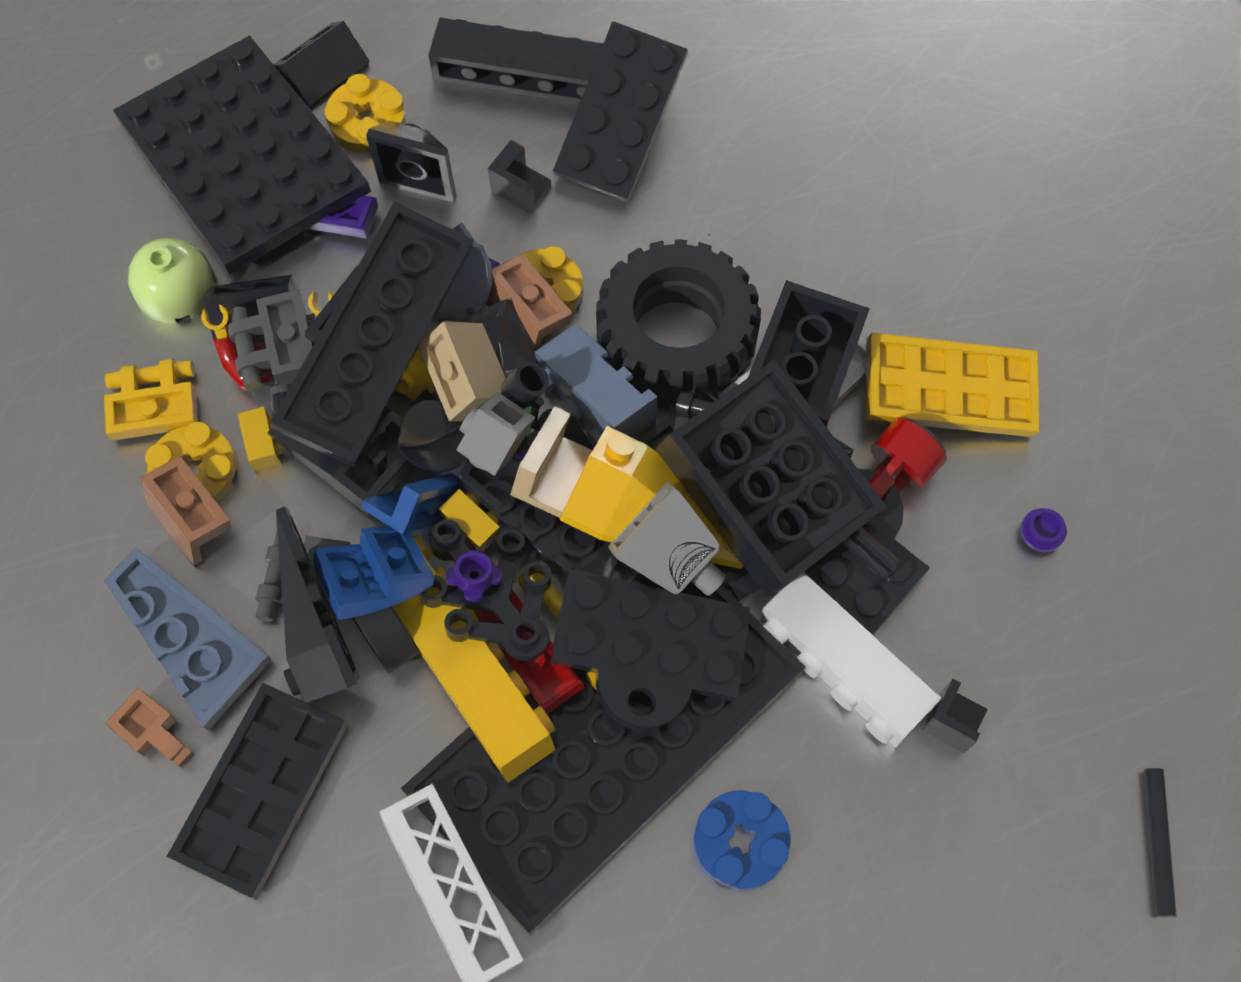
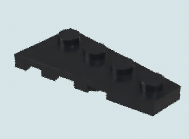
M513 457L494 476L486 470L477 468L467 459L457 475V483L473 495L510 529L519 530L524 535L525 542L563 576L566 577L569 569L606 577L612 576L620 561L612 554L608 547L612 542L599 540L561 521L559 517L510 495L522 461Z

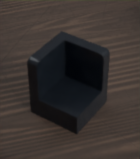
M513 140L509 141L488 167L491 192L530 214L552 187L549 178L526 166L525 148Z
M952 678L939 695L941 700L932 709L922 731L965 753L977 742L980 735L978 729L988 709L957 693L961 682Z

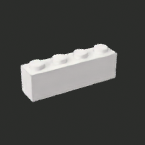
M804 572L785 586L763 608L760 617L763 627L798 656L797 659L806 667L804 672L813 678L819 676L832 688L830 690L832 697L842 707L849 711L854 708L867 721L865 726L868 731L880 742L886 744L889 741L896 748L941 700V697Z

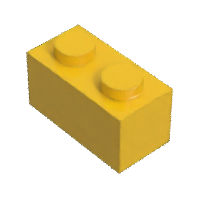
M264 406L237 413L248 462L253 470L256 472L281 465L279 455L283 454V448L267 434L271 429L270 422L273 415H268Z
M458 489L439 508L441 517L445 520L455 521L466 534V540L476 550L483 552L500 534V526L497 524L499 520L490 511L487 513L482 511L478 507L480 505L479 501L469 492L465 495Z

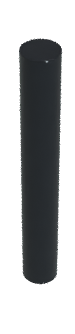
M1148 768L1144 769L1156 917L1175 918L1177 913L1164 769Z

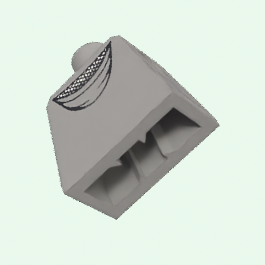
M668 481L608 546L618 560L675 595L679 594L691 581L708 596L725 579V574L710 562V559L719 551L721 545L682 494Z

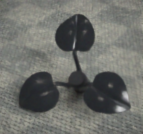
M505 299L485 310L474 323H483L506 377L502 383L500 394L522 409L531 406L530 414L535 419L530 427L534 431L525 440V452L527 453L552 411V408L547 409L538 419L539 409L544 405V400L540 396L548 389L549 377L545 369L534 362L536 351L534 342L516 315L510 300ZM425 400L417 403L407 411L402 419L396 443L398 451L407 461L427 471L447 472L460 467L468 459L457 451L465 435L459 431L462 423L458 424V421H449L441 402ZM570 416L563 437L593 450L594 448L582 428Z

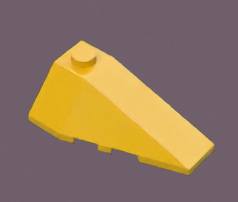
M607 426L591 452L560 520L599 540L613 542L668 481L682 494L721 545L719 551L710 559V562L741 569L742 563L662 457L648 445Z

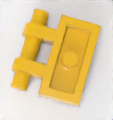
M172 358L160 360L159 365L138 368L136 364L122 366L120 371L105 373V384L108 390L121 388L120 393L104 395L106 435L110 440L114 441L170 432L178 427L198 422L196 390L191 382L179 383V379L195 377L193 361L176 362ZM160 382L159 387L141 389L143 384Z

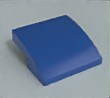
M390 526L362 528L360 544L314 549L313 565L338 620L358 617L389 608L418 595L434 585V575L410 532L401 534Z

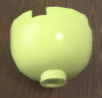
M172 237L158 238L144 244L135 253L128 269V286L140 310L152 320L167 324L177 323L176 319L188 315L191 319L200 315L206 309L203 296L207 289L216 286L214 271L205 254L192 243Z

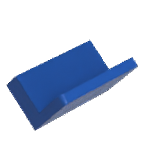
M450 473L405 485L400 490L366 498L361 508L401 534H406L445 520L441 517L439 508L458 489L462 491L463 487L457 483V476Z

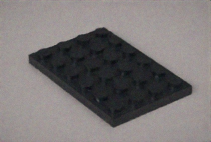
M250 35L113 109L120 124L229 275L321 222L323 218L331 216L371 192L366 178Z

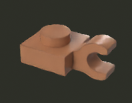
M139 687L105 722L112 731L143 756L154 746L169 760L181 767L193 754L188 747L167 731L177 719Z

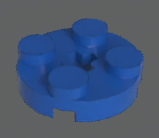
M745 790L730 791L714 798L699 815L693 838L694 852L705 874L714 881H718L721 885L738 891L757 889L773 880L788 860L791 843L789 826L781 810L763 793ZM742 827L745 833H753L755 840L749 844L750 852L742 853L740 847L731 848L728 840L734 837V828Z

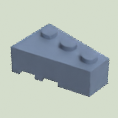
M574 324L535 351L536 363L545 369L549 377V386L546 391L550 392L553 390L562 400L560 402L562 409L570 413L575 423L577 421L582 423L588 431L586 433L587 438L593 447L596 446L607 426L637 440L656 426L657 396L649 389L641 394L629 383L633 379L632 373L624 366L616 371L606 359L609 356L608 352L582 328Z

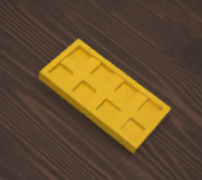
M871 332L866 339L865 420L892 423L895 418L906 417L928 427L1034 437L1039 433L1038 351Z

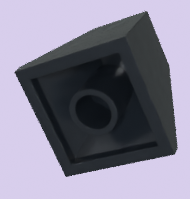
M387 121L368 129L366 138L379 183L455 202L457 194L448 149L428 130H424L415 124H401L393 121Z

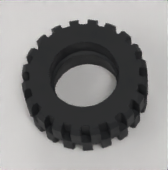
M675 239L674 244L664 245L662 240L650 243V249L644 252L642 248H637L628 254L627 263L624 261L616 263L610 270V278L603 281L599 290V300L596 303L597 343L608 352L609 356L606 359L616 371L624 366L632 373L633 379L629 383L641 394L649 389L657 396V407L668 409L669 403H677L682 391L697 393L703 387H708L718 396V391L722 392L725 388L729 387L750 367L751 359L755 354L761 322V308L758 306L759 295L756 286L751 283L748 284L749 274L742 266L738 265L735 268L732 266L733 258L723 251L716 254L711 251V245L699 242L698 246L687 245V240ZM666 303H686L701 309L714 321L717 331L710 338L697 345L669 347L649 338L637 323L645 313L656 306Z

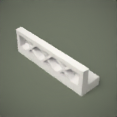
M433 784L379 811L382 822L462 982H490L523 963L524 960ZM429 800L437 816L431 835L412 830L403 813ZM441 825L449 840L437 837ZM416 839L428 842L425 854H423ZM434 844L455 851L459 862L453 879L432 872L428 863ZM463 868L471 884L459 881ZM438 883L451 886L447 900ZM457 888L478 895L482 906L476 924L455 917L451 905ZM486 913L495 929L482 926ZM461 927L474 931L470 945ZM479 933L500 939L509 956L484 972L474 955Z

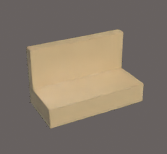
M443 321L421 342L419 349L449 421H463L473 408L477 409L497 392L501 393V386L506 377L483 323Z
M554 406L519 465L510 495L560 518L593 450L563 437L570 413Z

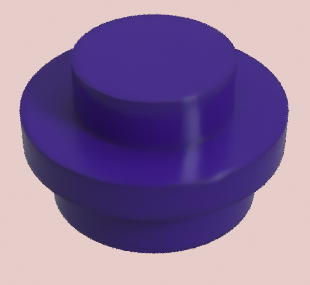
M1039 508L1032 510L1025 516L1021 523L1020 532L1024 542L1030 548L1039 552H1051L1059 548L1064 542L1067 528L1064 519L1058 512L1052 509Z

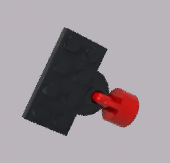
M906 417L895 418L870 447L873 457L880 465L874 471L859 469L887 506L862 527L898 558V568L887 579H881L844 544L840 543L804 571L810 579L873 636L930 569L928 565L895 540L903 522L904 506L900 492L906 486L915 490H922L947 461L946 450L940 440L926 427Z

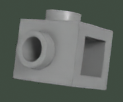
M497 392L478 410L473 408L467 415L459 429L465 435L457 451L467 457L477 468L486 470L495 476L513 458L535 417Z

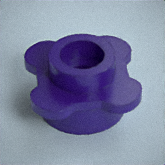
M478 550L462 554L456 560L455 566L450 567L446 571L447 583L458 586L464 592L465 599L471 602L481 600L483 592L491 585L499 584L503 577L502 570L498 566H492L490 558ZM473 573H477L479 575L475 579L470 577V575Z

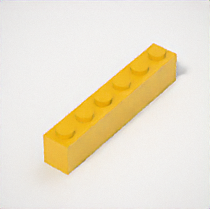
M419 534L414 535L413 538L433 575L442 577L447 586L455 587L447 583L446 571L442 566L435 570L427 561V559L432 557L429 548ZM432 587L428 589L425 593L430 596H435L439 594L441 590L439 588ZM419 594L392 606L415 642L420 654L507 783L556 750L550 736L556 730L553 723L541 706L534 710L529 706L524 697L530 692L515 670L507 674L498 662L504 658L496 643L471 639L455 642L446 635L444 624L446 615L452 610L464 609L472 615L473 621H479L472 609L446 605L430 608L421 602ZM457 621L451 627L455 630H462L468 624L463 621Z

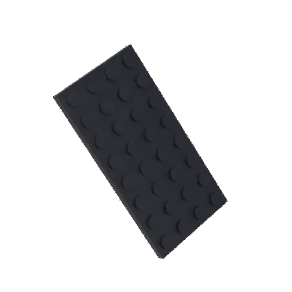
M638 573L629 581L665 589L641 573ZM691 581L681 591V593L743 606L722 584L708 596ZM750 613L739 694L736 700L729 701L691 693L684 709L670 722L655 729L638 730L626 727L615 721L605 711L600 703L596 689L587 680L588 671L572 668L582 681L584 689L547 714L556 729L550 734L556 749L551 754L507 783L472 729L468 727L402 786L401 789L407 796H410L433 784L482 881L531 935L804 672L806 667ZM633 692L628 697V707L633 714L641 717L650 715L652 702L648 695L643 692ZM530 693L524 697L532 710L539 707ZM429 800L416 807L434 826L437 816ZM441 825V826H440V829H439V833H440L446 840H449L448 837H447V835H446V833H445V831H444V829H443V827H442V825Z

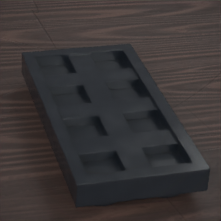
M612 21L553 168L554 175L629 203L687 58L688 49Z
M262 683L166 857L256 900L341 740L348 723L344 719Z

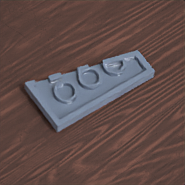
M137 547L104 580L133 625L147 642L156 659L162 664L181 696L185 698L202 727L207 731L211 729L272 661L263 650Z

